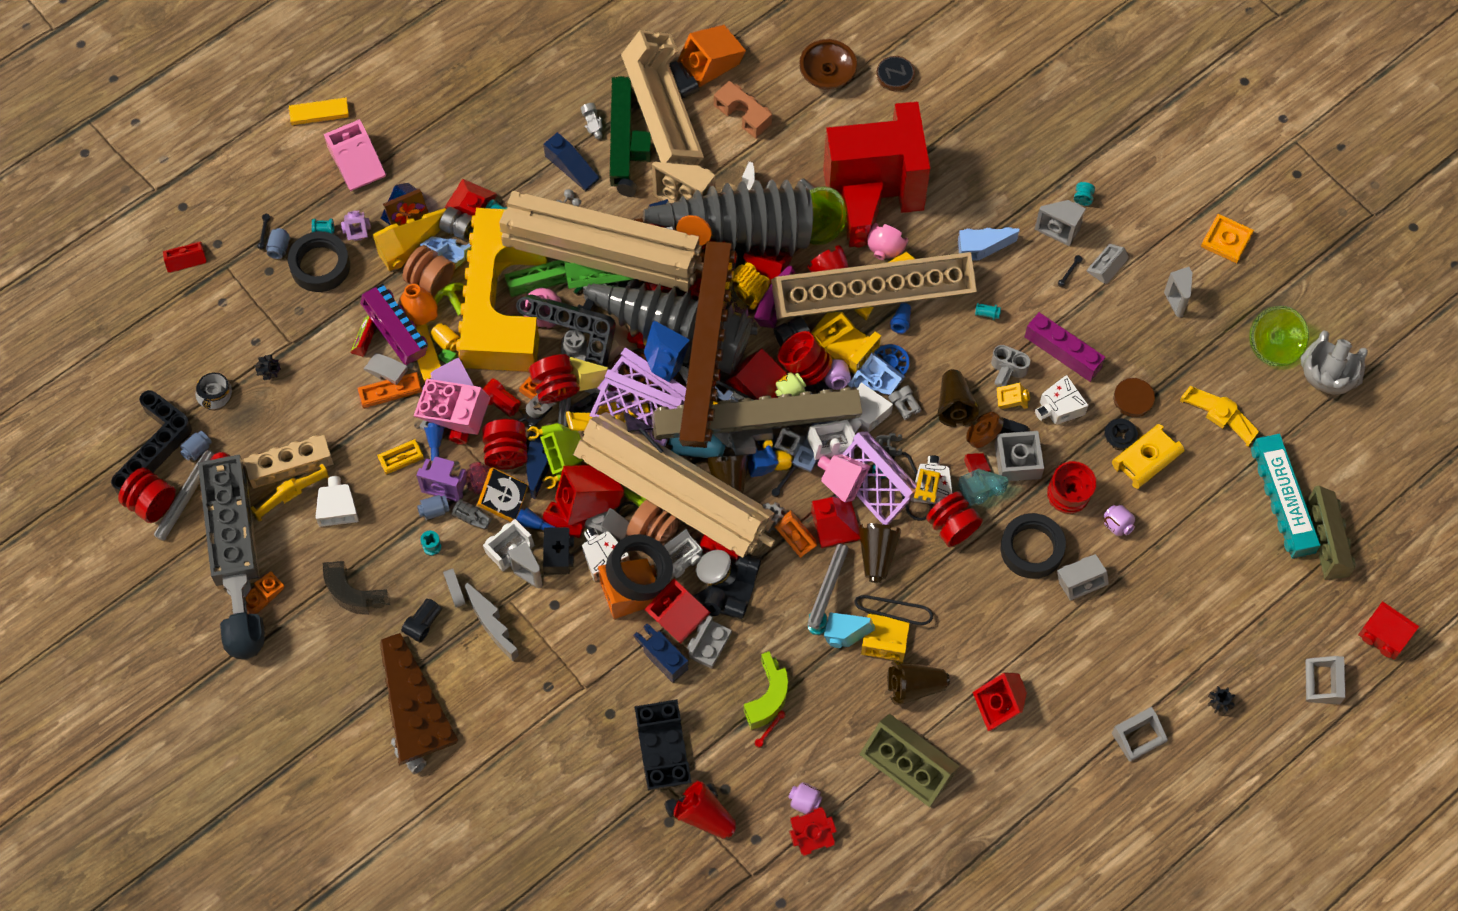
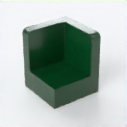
M632 131L631 161L650 162L652 139L650 132Z

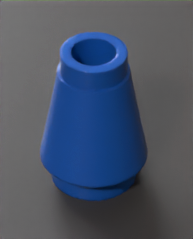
M901 303L890 321L891 329L896 333H905L910 328L911 306L909 304Z

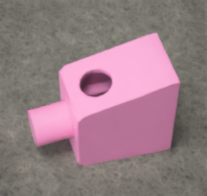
M843 454L834 455L832 459L822 456L818 462V466L825 470L821 481L844 502L855 499L871 467Z

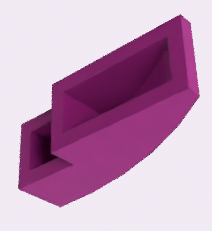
M788 266L779 276L795 275L797 273L792 266ZM772 284L764 294L754 317L760 327L775 328L777 323Z

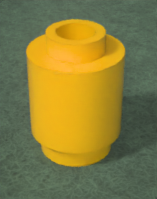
M437 324L431 331L432 339L443 350L456 351V342L460 337L447 325Z

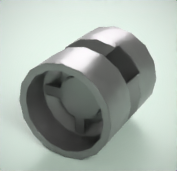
M451 206L444 212L439 226L442 231L449 234L454 233V236L464 241L469 239L470 233H473L474 230L471 226L472 216L466 213L462 215L460 210Z

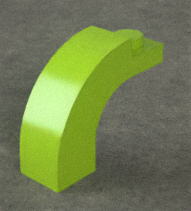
M770 651L761 654V662L770 686L761 698L744 704V713L751 730L771 722L778 712L782 710L787 697L788 677L786 669L779 670L776 657L772 658Z

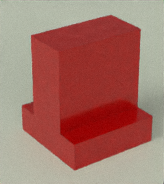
M918 101L895 103L893 121L826 127L823 172L827 198L832 203L842 202L843 186L883 182L882 198L898 196L901 213L924 211L930 164Z

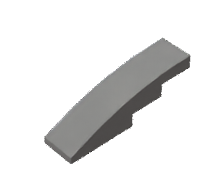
M467 583L465 585L467 595L485 631L495 644L514 661L519 656L518 650L507 640L509 637L508 629L497 620L500 617L499 610Z

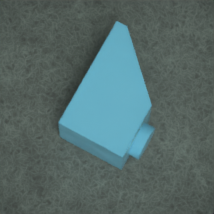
M830 612L824 637L832 647H850L874 631L875 626L872 619L868 617Z

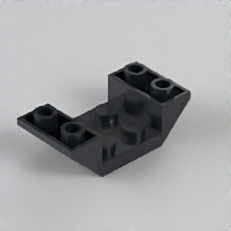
M678 699L634 706L648 791L692 784Z

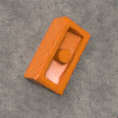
M792 510L775 525L777 531L800 558L817 546L816 539Z

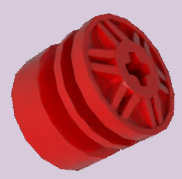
M802 331L789 337L783 343L778 353V360L784 368L794 375L798 373L806 386L814 385L821 381L828 374L833 362L832 357L826 352L825 348L820 345L813 334L807 331Z
M567 354L543 358L533 363L528 369L532 382L538 384L535 387V392L538 394L537 398L541 404L562 401L575 395L580 390V386L576 382V376L570 374L573 371V366Z
M500 419L484 425L482 434L485 445L483 449L485 465L490 468L506 470L520 467L527 462L525 424L514 419Z
M1077 461L1061 464L1055 470L1047 488V497L1050 504L1057 511L1064 514H1074L1082 511L1087 506L1096 488V478L1093 471L1087 465Z
M142 467L126 479L120 489L118 501L122 506L135 512L138 517L147 523H154L169 510L174 501L176 490L165 480L159 479L149 469Z
M954 492L943 498L926 516V520L933 524L934 530H941L939 536L948 547H954L965 541L983 522V519L975 509H967L969 502L966 499L964 500L961 492Z

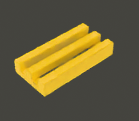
M416 439L377 455L386 475L424 459ZM415 447V449H413V450H410V451H408V452H406V453H401V452H403V451H406V450H408V449H410V448ZM396 454H399V455H397L396 457H394V458H392V459H389V460H387V461H384V459H387V458L392 457V456H394V455H396Z
M920 469L914 498L918 499V496H923L922 500L926 501L928 497L931 498L930 502H935L941 473ZM923 474L927 475L925 488L920 490ZM931 476L935 477L933 491L928 492Z

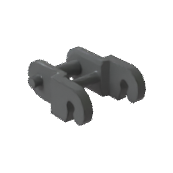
M889 433V435H879L875 438L890 456L902 454V449L896 451V448L890 446L891 441L902 440L901 434L896 437L895 433Z

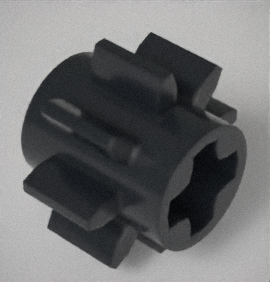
M272 355L258 357V362L254 365L257 372L256 375L263 376V380L277 378V373L281 370L279 360L272 359Z
M1217 686L1215 693L1210 692L1208 695L1212 699L1209 701L1208 706L1213 707L1215 714L1219 711L1225 715L1228 712V708L1233 709L1235 706L1231 702L1234 700L1235 695H1231L1228 687L1220 689Z

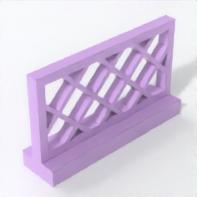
M626 347L621 352L622 356L611 369V371L619 373L618 370L624 363L630 367V374L623 376L633 380L634 377L643 376L646 378L648 386L653 388L659 387L662 389V392H667L674 397L685 400L686 388L674 379L668 382L653 374L648 362ZM605 377V379L601 382V384L598 386L597 389H598L599 391H601L602 386H603V384H604V382H605V380H606V377ZM608 390L606 391V394L609 398H612L615 395L619 394L617 390L609 392ZM634 395V401H633V402H627V403H626V406H630V405H632V404H634V403H637V400H636L635 395ZM620 398L615 400V402L624 407ZM649 401L647 403L650 404V411L652 412L653 404ZM638 406L635 409L628 410L637 417L642 416ZM647 418L649 425L653 427L652 420Z
M608 369L605 375L606 380L589 416L592 418L599 417L600 415H597L598 409L605 404L608 405L610 414L614 418L615 415L622 412L629 414L628 410L639 406L642 416L637 419H644L645 423L649 425L647 417L652 416L653 411L645 414L642 404L650 401L654 403L655 409L658 408L657 405L676 409L677 406L684 405V401ZM609 385L616 387L619 395L608 399L606 391ZM629 394L635 395L637 403L626 406L623 397ZM620 398L624 408L613 412L610 402ZM653 429L645 430L647 433L649 432L654 441L664 447L666 446L668 439H662V441L655 440L652 433Z
M868 431L858 432L853 438L854 441L845 450L843 455L854 459V449L859 446L862 449V459L855 460L862 461L867 464V461H873L876 465V473H867L863 481V488L859 489L856 496L882 524L889 525L914 497L916 483ZM868 476H876V488H868ZM881 476H886L889 479V488H881ZM868 491H876L877 503L869 501ZM881 491H890V503H881ZM894 491H900L905 496L901 503H895ZM881 506H890V515L887 519L882 515Z

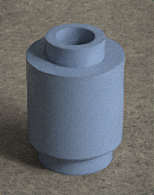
M277 228L271 231L266 246L269 257L281 259L285 255L290 240V235L286 230Z
M199 431L194 433L180 446L182 449L180 453L186 460L189 461L191 459L195 461L204 451L209 449V445L212 442L204 432Z
M436 495L420 500V505H417L420 517H424L425 520L445 515V512L450 511L445 495Z

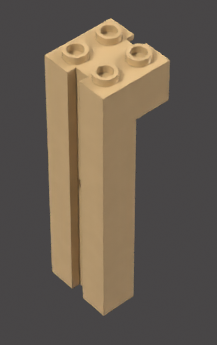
M640 30L621 56L659 159L663 163L697 166L704 156L669 63L678 53L673 37L667 33L659 32L653 35V32Z

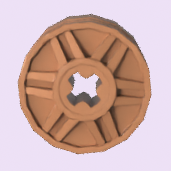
M422 245L409 257L402 277L405 282L419 285V287L424 288L435 298L437 292L451 282L455 272V263L442 255L438 256L436 251L431 250L426 245Z
M645 500L633 515L626 533L627 536L634 534L650 536L664 546L674 538L681 520L667 511L662 513V508Z

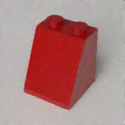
M883 182L843 186L841 208L844 213L843 218L849 247L860 248L868 245V234L871 231L872 225L876 222L881 206Z
M761 348L750 354L738 366L732 376L730 375L723 383L750 396L753 400H759L762 396L778 398L775 393L778 390L776 382L787 373Z
M591 465L563 466L555 501L567 525H572L607 512L610 508L619 507L621 498L624 496V488L619 482Z

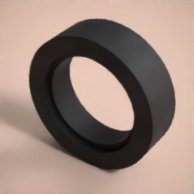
M317 231L305 234L295 241L288 253V265L293 279L300 287L311 292H326L338 287L346 279L350 271V258L345 244L339 237L329 232ZM328 248L338 255L337 265L326 275L311 276L300 268L303 256L312 249Z
M1037 513L1023 514L1014 518L1007 525L1001 540V556L1006 566L1015 574L1029 579L1043 578L1053 573L1059 567L1065 552L1066 539L1061 527L1053 519ZM1026 529L1042 531L1052 541L1053 554L1047 560L1040 563L1024 561L1014 551V537Z
M642 534L629 535L620 540L610 552L606 561V574L612 587L622 596L635 601H646L656 597L669 583L673 573V563L667 549L656 539ZM629 551H640L650 556L657 567L658 575L656 581L648 585H641L631 581L622 570V555Z

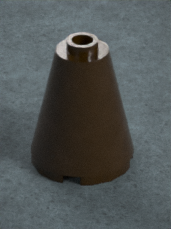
M950 369L942 376L938 406L939 420L944 425L950 427H957L956 424L961 423L965 426L974 422L979 415V407L963 374L958 370Z
M748 455L707 457L711 475L743 494L749 462Z
M873 523L867 524V528H864L863 524L859 526L865 577L869 578V582L881 583L887 577L901 535V529L897 527L896 531L891 530V525Z
M898 661L891 662L893 667L888 668V691H893L894 697L890 698L895 705H902L945 691L950 684L949 674L944 669Z

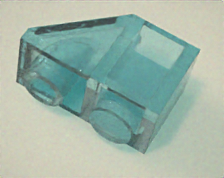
M976 469L961 476L958 486L971 506L976 503L977 505L982 504L988 497L993 495L999 496L1003 494L1007 489L1009 480L1005 476Z

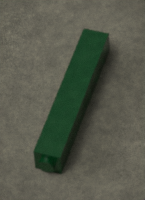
M624 76L612 77L610 186H618L621 179H630L632 84L630 77Z

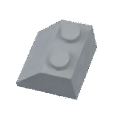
M1069 200L1041 206L1035 230L1070 247L1081 228L1086 208Z

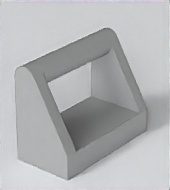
M1190 267L1171 272L1164 290V294L1175 315L1179 318L1183 317L1191 296L1193 273Z
M523 543L508 550L509 561L514 574L534 587L541 588L543 583L540 568L528 543Z
M1330 656L1306 659V701L1340 705L1345 699L1344 657ZM1314 666L1330 667L1331 693L1315 695Z
M1152 707L1116 725L1112 731L1113 737L1130 762L1168 742L1158 716ZM1150 723L1158 737L1131 751L1125 735Z

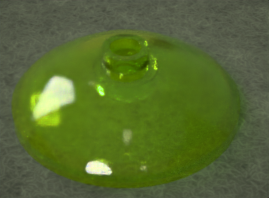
M820 186L809 190L813 207L812 233L809 243L812 245H824L834 240L843 230L847 220V208L843 196L833 188Z
M1287 306L1269 307L1259 313L1252 323L1250 329L1251 348L1254 354L1265 364L1277 367L1290 365L1302 356L1308 345L1309 331L1306 321L1293 308ZM1273 332L1276 334V338L1274 340L1271 337Z

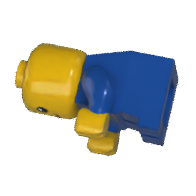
M767 440L763 444V451H758L756 448L755 454L748 455L750 476H763L774 470H788L791 468L793 456L785 449L773 451V442Z

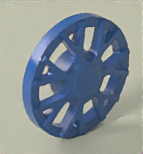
M887 344L879 347L874 352L876 355L880 354L883 356V360L893 368L898 369L902 375L907 373L909 356L902 347ZM891 348L892 354L886 355L885 349ZM898 351L903 354L900 358L895 356ZM898 362H906V367L898 366Z

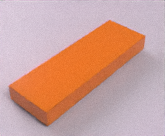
M414 372L404 375L397 385L385 380L359 387L358 392L362 407L367 408L422 393L418 374Z

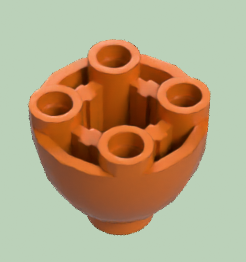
M410 284L405 287L404 292L399 298L398 305L400 304L403 307L407 318L412 320L416 326L435 320L438 316V307L433 295L417 284Z

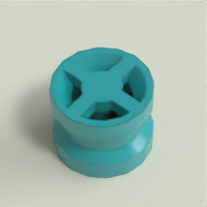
M1079 182L1076 185L1074 202L1082 206L1091 205L1093 202L1092 195L1096 189L1095 186L1088 182Z

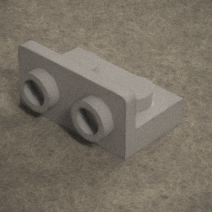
M709 615L706 621L703 620L697 630L699 633L696 639H691L687 649L689 650V658L712 669L731 636L732 630L714 622L713 617Z

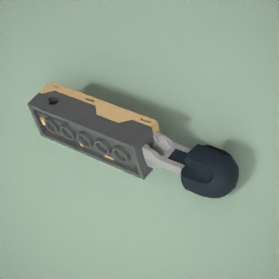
M218 452L210 460L198 462L210 571L217 588H226L227 593L232 599L233 614L220 623L224 650L236 659L248 660L257 656L262 649L265 631L263 618L258 614H248L246 596L251 590L250 583H255L260 579L247 471L240 455L230 456L228 453Z

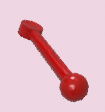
M779 711L776 719L761 738L755 740L757 748L763 746V741L780 719L785 718L786 714L784 711Z

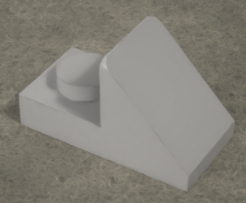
M610 508L608 512L588 518L584 525L587 529L595 528L599 534L610 532L617 541H620L627 536L626 531L630 522Z

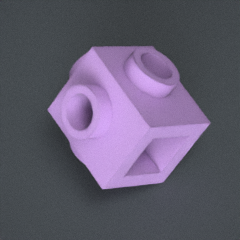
M351 211L347 213L348 215H344V222H341L343 234L347 233L348 240L358 241L368 237V230L371 229L370 220L365 218L364 212ZM359 222H360V225H359V226H354V225H353V223H359Z

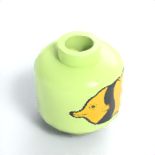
M788 373L776 382L778 390L775 393L778 398L782 394L800 396V393L805 392L806 384L798 373L795 375Z

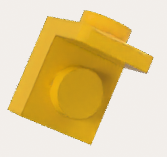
M1021 383L997 388L998 407L1005 409L1021 405L1023 409H1027L1028 401H1030L1028 389H1025Z

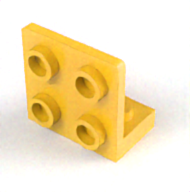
M854 327L829 344L825 350L832 359L845 361L849 371L855 374L863 366L870 354L880 347L881 335L874 332L871 336H866Z
M868 614L867 617L872 619L875 628L874 631L863 638L861 655L903 662L910 623L885 616Z

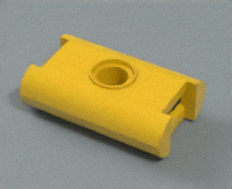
M1160 424L1154 426L1112 460L1115 470L1118 472L1121 469L1133 481L1132 486L1136 489L1143 486L1184 452V447L1180 441L1175 443L1163 432L1164 427Z

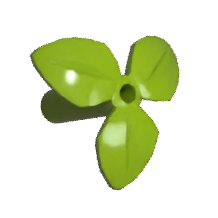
M454 282L443 287L435 296L436 303L438 304L443 296H448L458 316H461V303L455 291L463 290L464 284Z

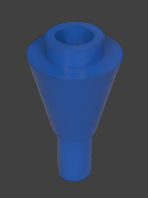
M428 423V427H424L429 447L431 448V461H433L434 457H439V447L444 427Z
M528 507L525 510L521 509L516 519L523 527L544 530L546 527H555L544 522L543 519Z

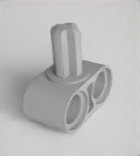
M1006 345L995 347L991 360L992 366L999 370L994 381L997 387L1006 386L1010 376L1016 378L1026 376L1030 365L1029 356ZM998 356H1003L1005 359H999ZM1016 364H1022L1024 367H1019Z

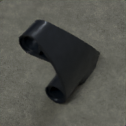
M750 554L743 558L740 556L734 564L737 568V577L733 583L724 587L708 586L693 597L710 612L708 614L710 616L723 614L743 620L754 589L761 558Z

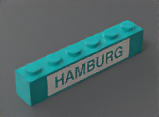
M1275 434L1256 438L1251 447V454L1257 460L1258 474L1260 477H1263L1265 483L1264 490L1271 499V510L1277 516L1278 530L1280 533H1283L1286 551L1290 553L1292 559L1316 554L1320 543L1281 435Z

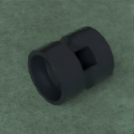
M795 317L788 322V325L783 323L775 327L774 335L781 347L792 335L802 331L810 332L802 317Z

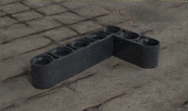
M532 294L524 296L517 301V310L523 315L537 317V319L591 334L585 361L592 363L595 360L599 365L607 367L616 329V322L612 317ZM526 300L530 301L531 309L526 307ZM545 305L550 308V315L545 313ZM563 311L569 313V320L563 317ZM583 316L587 317L589 321L588 326L582 322ZM602 321L607 324V326H608L607 331H605V330L602 329V327H601V322H602ZM597 341L603 344V350L598 349Z
M152 390L144 391L140 395L139 401L146 414L161 424L162 427L112 477L111 483L118 495L121 489L119 486L137 468H147L154 473L192 432V426L187 416ZM170 412L168 415L162 416L164 413ZM170 438L169 441L163 442L165 439ZM156 453L153 457H149L150 454Z

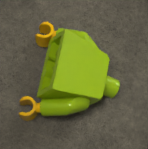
M559 423L541 426L542 429L532 426L527 430V432L534 431L536 436L528 438L530 441H534L539 435H543L540 438L552 474H556L554 477L547 476L542 479V481L550 479L552 482L551 486L546 487V489L555 487L556 482L560 481L563 466L582 465L581 461H583V459L573 455L579 441L582 440L580 433L577 430L571 431L570 428Z

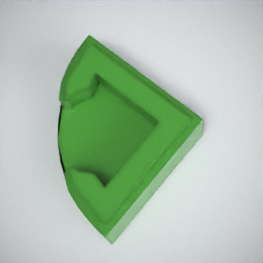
M447 349L442 350L438 355V359L445 364L457 358L456 353Z

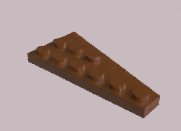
M401 633L381 639L380 649L383 666L385 667L386 686H388L392 726L395 731L398 765L400 766L457 744L458 738Z

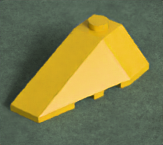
M446 208L425 214L422 219L414 221L413 218L409 219L406 222L407 224L398 226L397 223L392 224L373 234L378 255L389 272L399 269L406 264L412 253L420 247V244L435 236L441 230L439 227L440 221Z

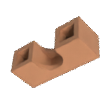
M728 81L714 94V106L726 116H729L734 111L746 113L742 117V128L757 139L772 125L771 111L757 103L753 96H748L743 92L740 86Z

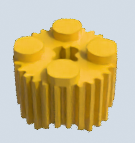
M747 262L745 265H739L734 270L733 282L729 283L731 300L736 305L745 304V306L748 305L749 309H755L771 284L769 278L760 275L751 263Z

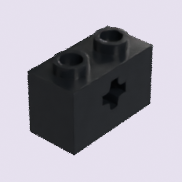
M569 527L544 528V575L570 574V567H574V554H570V548L574 547V535H570Z

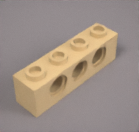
M315 435L301 442L295 441L288 446L275 447L268 452L255 453L248 458H244L249 481L253 489L320 469L319 465L321 464L325 467L334 465L325 435ZM307 452H313L309 456H304ZM287 458H292L291 461H289V462H284L285 459H287ZM267 464H272L271 467H269V468H264L265 465H267Z

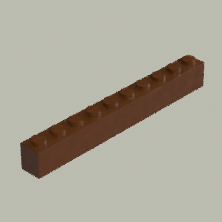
M709 241L706 243L679 436L682 446L707 448L708 442L712 440L710 423L715 418V409L712 408L713 401H717L718 389H715L716 381L720 380L718 364L723 359L721 342H724L726 338V329H723L724 322L728 321L729 312L726 309V305L731 300L729 283H732L734 279V270H731L732 263L736 262V251H734L731 243Z

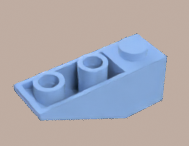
M1019 228L960 230L958 237L959 254L971 252L972 260H981L1016 242Z

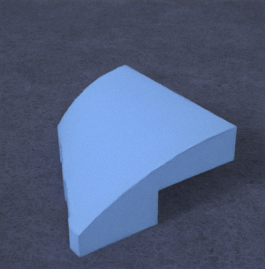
M434 236L420 244V246L426 245L431 250L436 251L438 256L442 255L454 262L455 269L466 260L467 252L471 250L472 246L470 244H456V239H443Z
M871 353L863 366L850 380L848 386L858 388L862 382L873 391L890 395L900 385L905 376L875 353Z

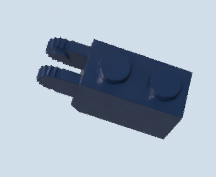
M645 624L643 626L644 630L651 638L647 641L638 632L633 637L643 647L645 655L674 683L689 669L688 660L660 631L656 632L649 624Z

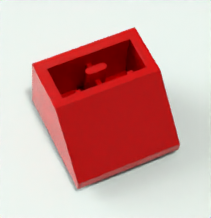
M675 579L645 608L680 644L710 613Z

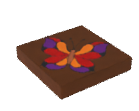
M420 189L383 203L390 225L397 223L398 226L407 224L406 222L409 219L413 218L414 221H417L429 213Z

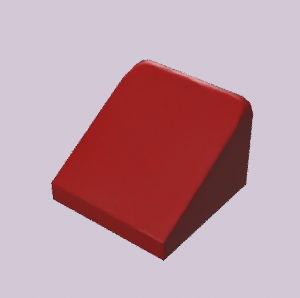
M984 453L965 455L964 462L971 478L991 472Z

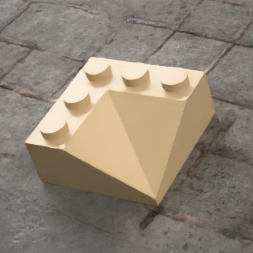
M653 162L652 164L653 195L660 200L668 199L669 203L679 201L682 196L687 200L693 197L696 190H699L701 195L705 196L710 186L713 185L715 187V175L709 169H703L696 165Z

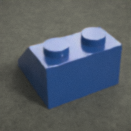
M655 320L652 322L644 354L651 372L670 382L681 370L690 339Z

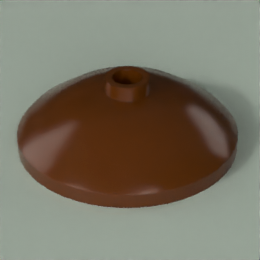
M822 39L811 43L803 50L800 56L799 67L802 76L811 85L821 89H836L852 80L857 69V59L852 49L846 44L833 39Z

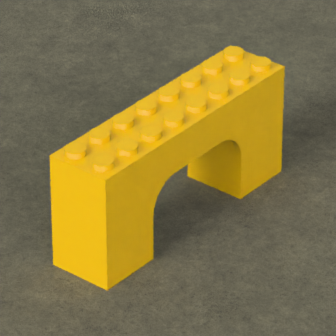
M476 208L475 216L472 215L471 226L474 230L469 236V244L472 246L471 250L467 252V262L470 263L469 268L465 269L467 285L463 286L465 303H461L463 321H459L458 327L461 338L457 339L456 351H459L458 358L466 369L529 372V367L537 362L540 335L537 317L506 316L496 312L494 309L499 275L507 267L512 265L538 266L546 264L548 257L502 245L501 236L503 232H500L499 222L504 210L507 209Z

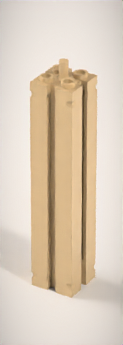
M513 190L507 203V210H504L499 222L500 232H503L501 236L503 246L514 247L518 250L658 285L660 283L662 286L670 288L676 286V288L686 292L689 290L690 285L695 283L696 273L694 272L696 269L703 271L704 263L700 256L702 245H699V236L687 235L683 232L529 194H521Z
M607 412L589 420L583 433L585 435L579 441L573 454L574 456L583 459L587 464L729 550L735 551L742 558L749 553L752 554L763 543L769 547L774 545L775 540L764 534V531L768 532L774 523L772 520L774 512L765 509L761 504L657 443L664 451L660 453L641 432H628L626 423L615 419Z

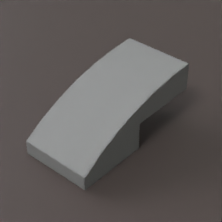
M375 353L364 367V370L379 379L384 378L397 385L408 371V367L390 357Z

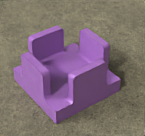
M434 457L431 463V460L426 458L422 469L419 468L416 475L421 492L432 496L445 495L447 500L458 502L463 498L462 492L468 478L466 469H461L459 476L456 477L451 475L455 465L453 461Z

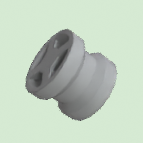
M575 329L566 332L563 348L568 354L576 355L583 350L584 335L582 332Z

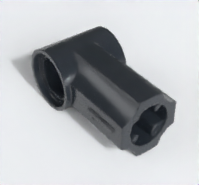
M681 61L670 63L669 66L681 98L684 99L699 92L697 81L693 76H689Z
M426 598L414 616H409L406 619L401 632L421 643L428 635L431 624L442 611V608L432 599Z

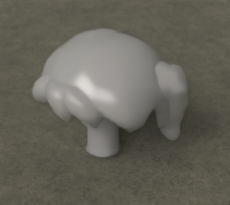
M1324 330L1319 335V338L1302 354L1301 366L1307 381L1317 390L1331 395L1344 394L1363 383L1365 358L1368 350L1361 348L1356 354L1350 353L1349 351L1352 348L1350 342L1339 339L1336 345L1328 342L1329 332Z

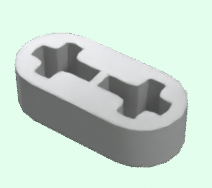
M537 394L526 405V412L532 418H539L555 403L541 404L538 401ZM539 403L541 407L537 410H534L533 407Z
M454 569L443 571L455 608L466 605Z

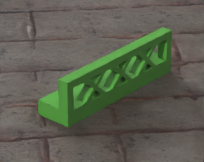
M557 260L504 274L510 296L515 297L530 293L535 289L567 283L565 266H563L566 261Z
M564 262L569 289L584 287L593 283L604 284L634 279L575 263Z

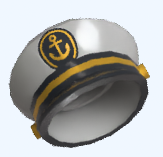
M207 373L197 382L196 400L207 409L221 408L231 397V384L220 373Z
M723 550L707 552L697 563L696 572L698 578L709 586H728L737 577L736 566L731 562L728 553Z

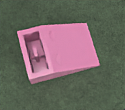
M360 120L324 134L327 147L350 192L386 177L369 136Z
M426 379L414 417L458 432L478 435L490 396L481 387Z

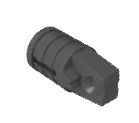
M462 499L456 503L452 512V516L483 529H487L492 520V517L480 508Z

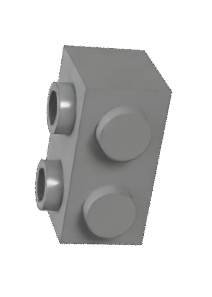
M1096 554L1057 570L1059 584L1070 601L1109 585L1107 571Z

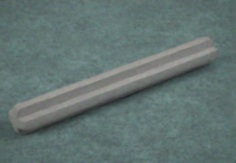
M208 450L204 451L198 462L210 460L214 453ZM198 462L156 529L154 536L162 541L166 539L200 483Z
M838 544L808 620L810 628H819L847 555V545Z

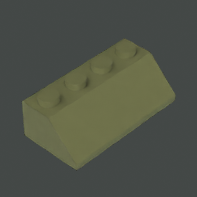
M1315 486L1306 502V506L1320 543L1317 551L1324 579L1350 577L1356 568L1355 558L1351 557V542L1349 537H1346V522L1340 513L1341 502L1336 498L1334 491L1321 486Z
M891 714L878 723L859 754L928 807H931L960 767Z

